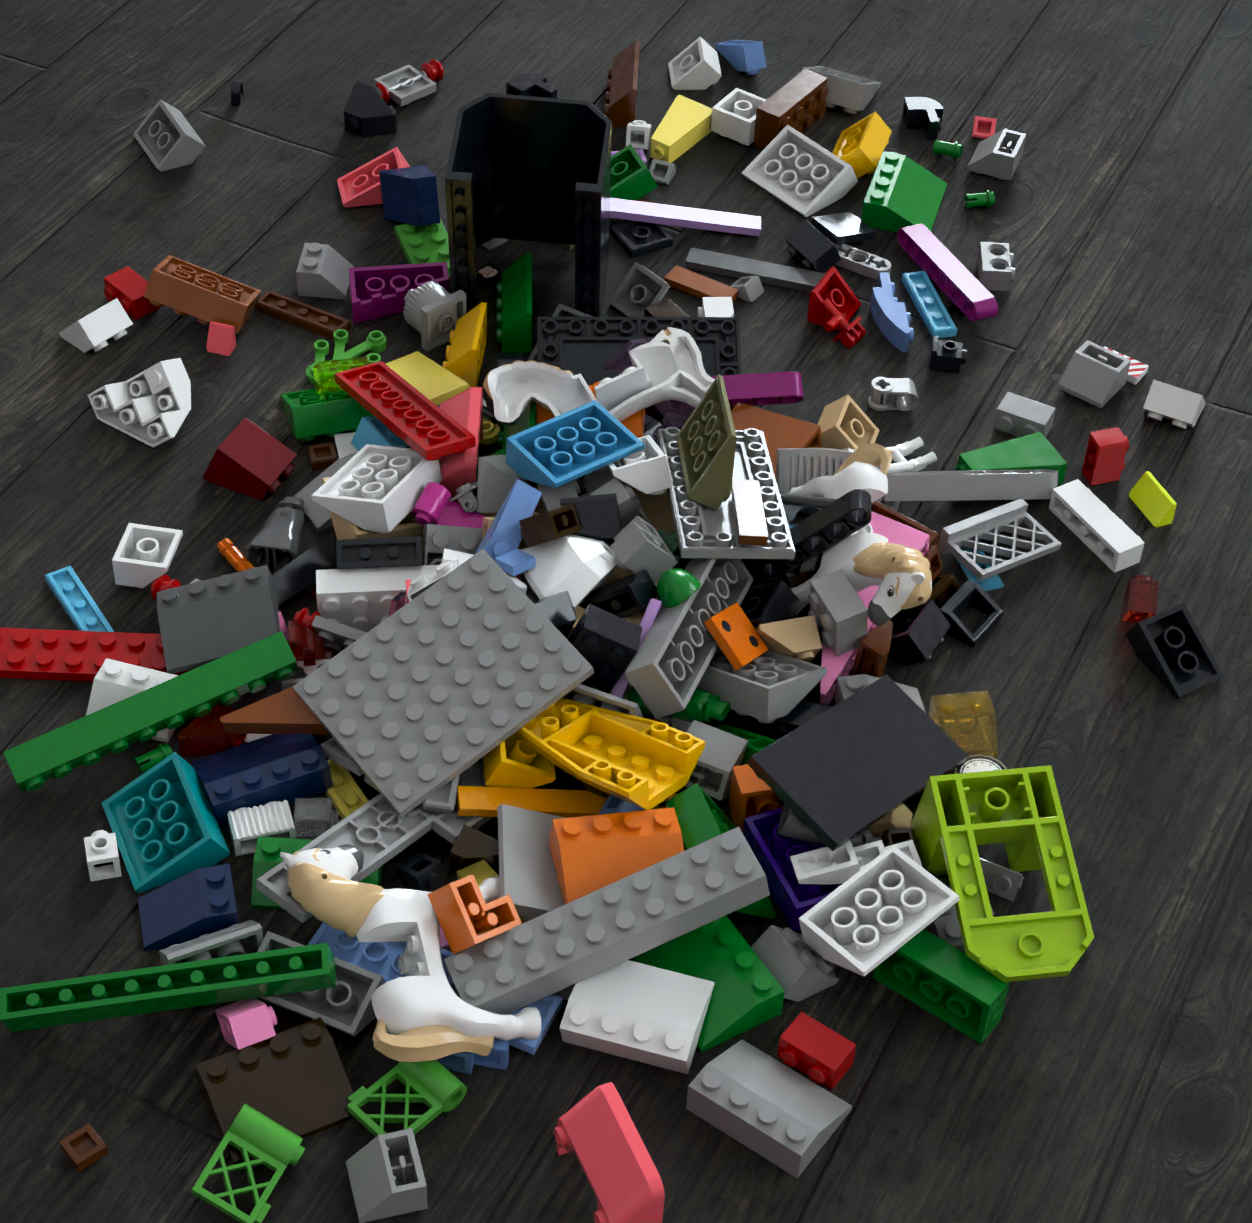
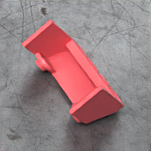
M470 387L440 403L439 406L446 414L474 435L476 440V447L466 449L463 453L445 455L439 459L442 481L439 484L450 491L451 498L457 495L456 490L461 486L476 482L479 439L483 440L482 387Z
M609 1082L597 1086L557 1120V1127L553 1129L557 1142L556 1151L559 1156L572 1151L575 1152L598 1200V1211L593 1213L595 1223H662L665 1192L661 1177L614 1084Z

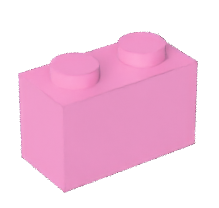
M257 998L239 1000L215 1009L224 1040L238 1050L276 1036L273 1027L277 1025L275 1012L271 1006L267 1007L264 1002Z

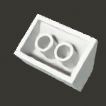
M650 435L638 438L645 444L644 449L606 465L613 476L645 494L659 495L666 492L667 488L673 487L666 455Z
M106 658L94 678L86 716L178 675ZM165 728L156 732L157 735L152 739L168 743L175 729L169 730Z

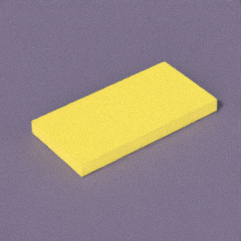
M418 351L386 363L388 367L437 406L470 388L469 383Z

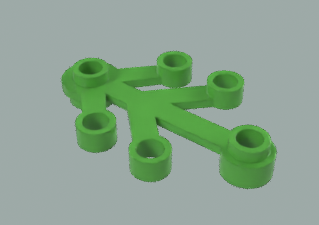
M344 329L334 331L333 340L335 348L333 359L325 363V355L329 353V343L326 340H317L314 343L315 363L306 368V377L313 385H324L329 381V378H335L334 373L381 361V356L377 353L386 350V336L381 331H372L367 336L366 341L345 352V345L349 341L348 332ZM367 351L372 352L366 358H356ZM338 367H347L346 369H336Z

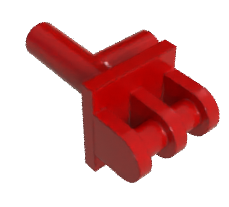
M828 298L820 304L831 317L824 324V329L827 332H831L837 325L842 329L833 338L835 342L839 339L845 347L852 348L866 334L865 328L859 322L862 319L860 316L849 323Z

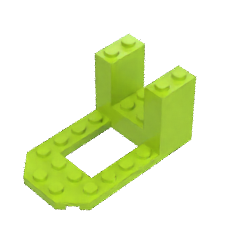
M1051 765L929 776L910 827L914 830L922 867L936 875L948 874L951 890L959 895L960 900L955 903V909L966 956L1003 982L1068 976L1093 941L1094 934ZM1004 843L1010 870L1015 872L1042 870L1051 911L993 917L977 845Z

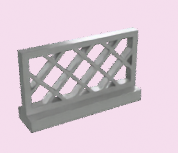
M1021 498L942 528L938 541V550L943 555L950 552L982 581L1060 549L1062 543L1026 512L1029 504ZM1024 522L1031 529H1026L1018 526L1022 525V523ZM998 533H1012V537L1000 535ZM1016 535L1029 537L1030 541L1017 539ZM983 539L992 541V545L978 541ZM1035 539L1045 541L1047 545L1035 543ZM997 542L1011 545V549L996 546ZM1015 546L1029 549L1030 552L1016 551ZM962 547H967V548H971V549H973V550H972V553H971V552L963 551V550H961L960 548H962ZM977 550L991 553V557L976 554ZM997 554L1010 557V559L1006 561L997 559L995 556ZM976 562L990 565V567L983 570Z

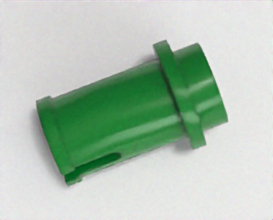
M936 139L933 146V154L950 156L954 160L961 158L963 152V145L957 141L950 143Z
M985 190L982 193L965 194L964 201H968V203H965L966 209L982 206L990 208L991 205L995 204L994 192Z
M160 743L158 748L135 757L134 761L136 766H140L138 770L142 775L171 755L173 751L168 743L165 745Z

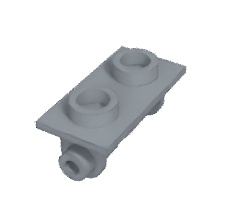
M478 481L473 484L467 483L456 490L457 495L451 498L450 501L458 500L466 512L477 511Z
M980 858L987 891L1013 902L1018 888L1020 889L1023 883V874Z

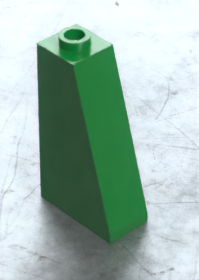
M1040 431L959 454L955 471L1052 469L1058 471V484H1061L1064 481L1067 462Z

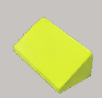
M1146 471L1131 489L1129 497L1155 528L1172 524L1177 503L1149 471Z

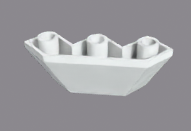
M181 358L160 361L127 381L104 385L87 395L97 419L151 447H157L175 437L191 410V383Z
M572 534L530 548L521 549V551L535 557L536 566L522 574L530 584L529 587L537 594L539 599L568 590L574 610L592 590L601 586L619 566L614 560L616 554L603 541Z

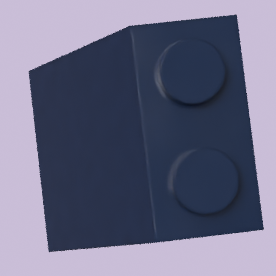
M425 165L379 171L385 219L414 226L440 223L436 176Z

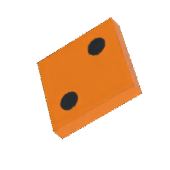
M737 602L704 622V625L736 671L769 650Z

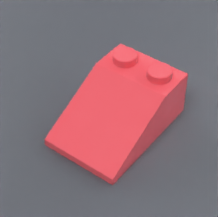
M397 147L337 179L342 203L345 208L382 204L379 171L410 167Z

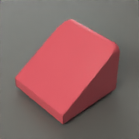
M975 116L971 138L986 139L994 135L997 119Z
M211 321L206 345L207 352L229 356L236 347L235 327Z

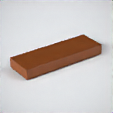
M677 265L664 277V281L672 288L700 299L702 297H732L733 303L739 294V290Z

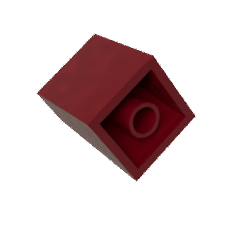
M245 417L217 448L202 478L208 482L262 501L268 493L273 495L282 484L280 481L282 477L287 479L296 467L292 463L297 454Z

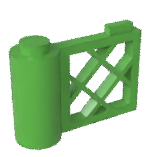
M438 1060L399 1062L398 1065L368 1089L362 1086L349 1096L347 1111L375 1137L386 1134L384 1123H404V1130L412 1128L415 1135L443 1111L449 1112L456 1108L465 1097L467 1086ZM398 1079L406 1086V1094H386V1087ZM367 1102H381V1114H365L360 1108ZM405 1102V1115L385 1114V1103ZM409 1103H424L430 1108L423 1115H409Z
M244 1104L190 1192L240 1223H262L271 1207L266 1201L287 1165L290 1163L295 1166L305 1150L300 1145L303 1138L249 1105ZM228 1143L241 1151L244 1163L226 1167L223 1151ZM218 1161L220 1168L212 1170ZM263 1164L275 1171L269 1182L255 1184L251 1167ZM245 1169L250 1186L232 1190L228 1172ZM222 1174L226 1192L214 1195L202 1188L207 1177ZM265 1189L259 1198L257 1190ZM251 1192L255 1207L250 1215H247L236 1208L234 1196ZM228 1198L229 1203L225 1202L222 1199Z

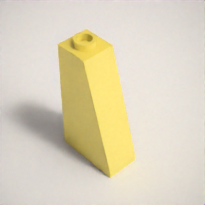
M678 95L651 137L650 157L672 163L712 132V108Z

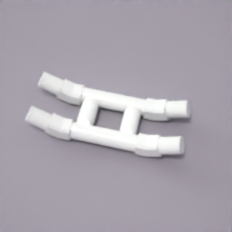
M921 437L896 446L886 447L893 452L891 455L893 456L892 460L895 462L890 465L888 472H918L936 462L937 457L934 452H930L909 461L904 458V456L924 446ZM844 448L843 450L853 453L857 449Z

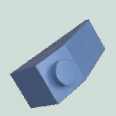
M730 40L715 44L716 49L737 71L746 72V75H753L759 73V69L766 68L762 41Z
M516 479L476 553L484 549L495 561L496 557L517 549L522 540L519 520L533 515L542 492Z

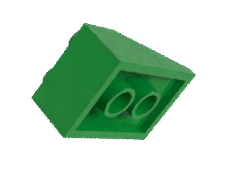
M631 144L611 156L610 198L637 200L658 187L647 166Z

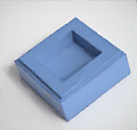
M514 549L495 558V562L500 568L512 576H516L536 566L535 557L519 549Z

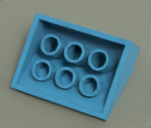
M594 400L508 437L506 443V464L522 479L557 488L645 448V444L601 404Z

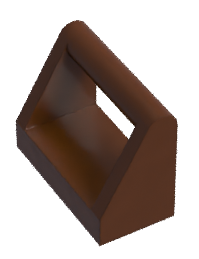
M889 620L881 626L877 625L860 640L851 675L867 674L878 678L883 676L890 651L892 621Z

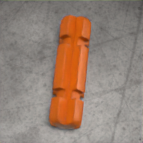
M224 538L221 542H218L217 548L219 552L226 557V560L237 572L254 568L240 550L233 546L230 539Z

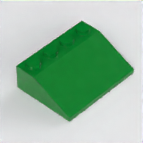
M883 151L863 202L861 220L870 227L898 232L899 228L922 223L931 232L947 188V183L907 156L896 152Z
M339 385L280 394L292 434L296 439L300 438V441H311L316 439L317 435L326 434V437H334V434H341V431L347 430L356 432L362 417H375Z
M698 783L666 801L668 808L674 807L682 833L684 851L736 828ZM768 896L735 911L769 919L777 917V913Z
M726 915L633 958L634 962L715 982L696 1046L699 1053L705 1052L782 1014L785 990Z

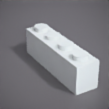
M1079 479L1052 490L1049 509L1114 573L1140 562L1144 542Z

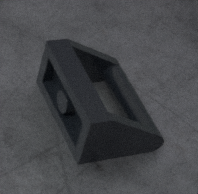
M968 580L940 609L951 625L945 634L969 647H974L1004 615L1003 611L977 583ZM971 607L988 615L972 633L960 621V618Z

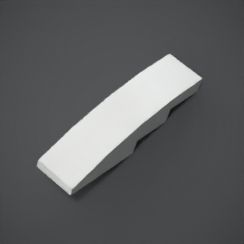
M849 840L834 851L827 846L790 856L798 884H843L890 846L884 847L882 840L853 847ZM913 840L894 844L922 867Z

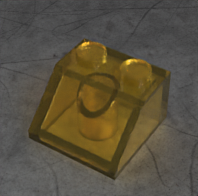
M988 691L931 696L928 716L967 754L982 753L998 757L996 715Z

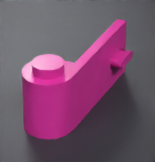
M428 482L412 510L415 520L421 525L434 524L483 528V517H485L475 511L466 512L459 503L451 502L450 491L435 482Z

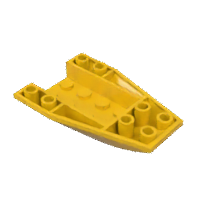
M560 698L515 732L535 751L563 771L588 785L644 810H651L687 784L705 748L704 740L696 738L690 733L672 728L666 723Z

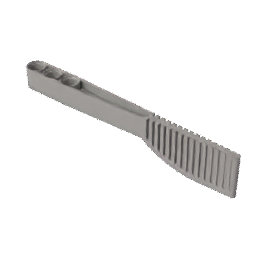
M833 448L777 449L776 468L778 489L782 493L788 494L791 488L802 486L813 478L833 476L852 452ZM1052 469L888 472V493L876 501L1051 499L1052 490L1058 487V471Z

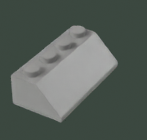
M267 931L257 952L305 945ZM334 957L336 987L260 997V999L312 1020L321 1017L325 1025L355 1037L376 1018L371 996L378 987L386 982L383 976Z

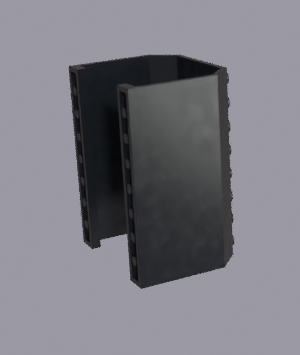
M486 93L459 108L445 175L451 294L458 290L466 293V313L478 305L476 248L493 238L575 245V310L593 317H601L609 265L612 121L589 101Z

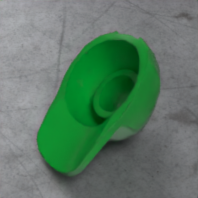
M681 568L668 569L661 574L656 585L658 596L656 598L662 601L664 607L672 608L700 588L701 583L686 570Z

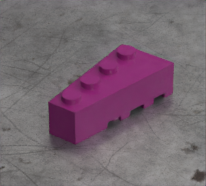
M447 262L349 268L353 324L403 312L405 306L404 297L411 289L415 290L429 281L438 283L449 292Z

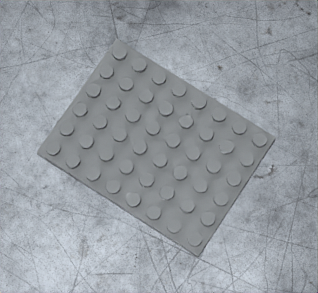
M482 549L293 686V689L402 818L594 674V669L487 552Z

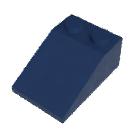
M230 864L198 868L138 898L144 951L168 948L175 944L199 938L204 934H211L229 928L234 924H239Z

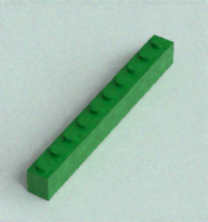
M280 631L6 750L3 753L20 791H34L42 787L44 782L54 777L56 779L64 778L73 772L72 769L81 765L91 766L99 762L101 757L108 753H121L129 747V744L138 740L141 742L148 741L157 735L156 732L165 728L169 730L175 729L184 724V720L190 717L205 716L215 706L222 703L223 705L232 704L240 698L239 696L247 692L257 693L266 688L267 684L272 681L287 680L297 671V661L283 632Z
M320 943L0 988V1021L11 1032L332 988L336 987L335 959L328 943Z

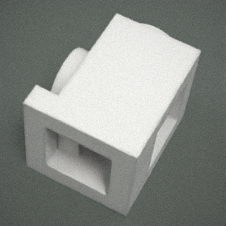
M634 120L633 123L629 122L627 124L626 147L631 144L633 148L648 150L651 124H646L642 120Z
M98 830L93 832L91 837H85L84 843L90 881L121 877L115 833ZM113 862L111 865L95 867L96 864Z

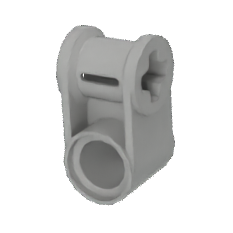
M877 377L871 382L872 395L868 398V405L876 411H911L919 403L915 384L910 378Z

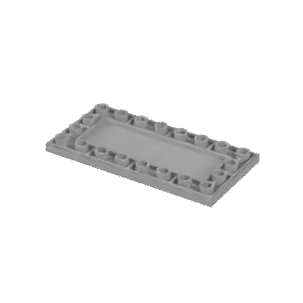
M667 427L666 429L657 430L658 446L666 455L673 487L667 488L681 558L794 559L795 548L763 431L754 428L735 430L737 439L732 479L759 480L768 531V543L766 546L739 544L732 494H730L727 501L722 502L717 510L688 498L676 437L681 429Z

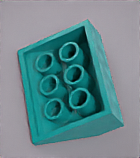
M176 752L102 802L112 832L116 835L117 845L137 893L165 885L198 868L214 866L230 855L228 846L195 768Z

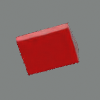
M834 266L830 267L810 293L807 321L824 327V324L831 317L820 304L827 298L847 321L851 319L861 305V302ZM837 325L833 330L839 332L842 329Z

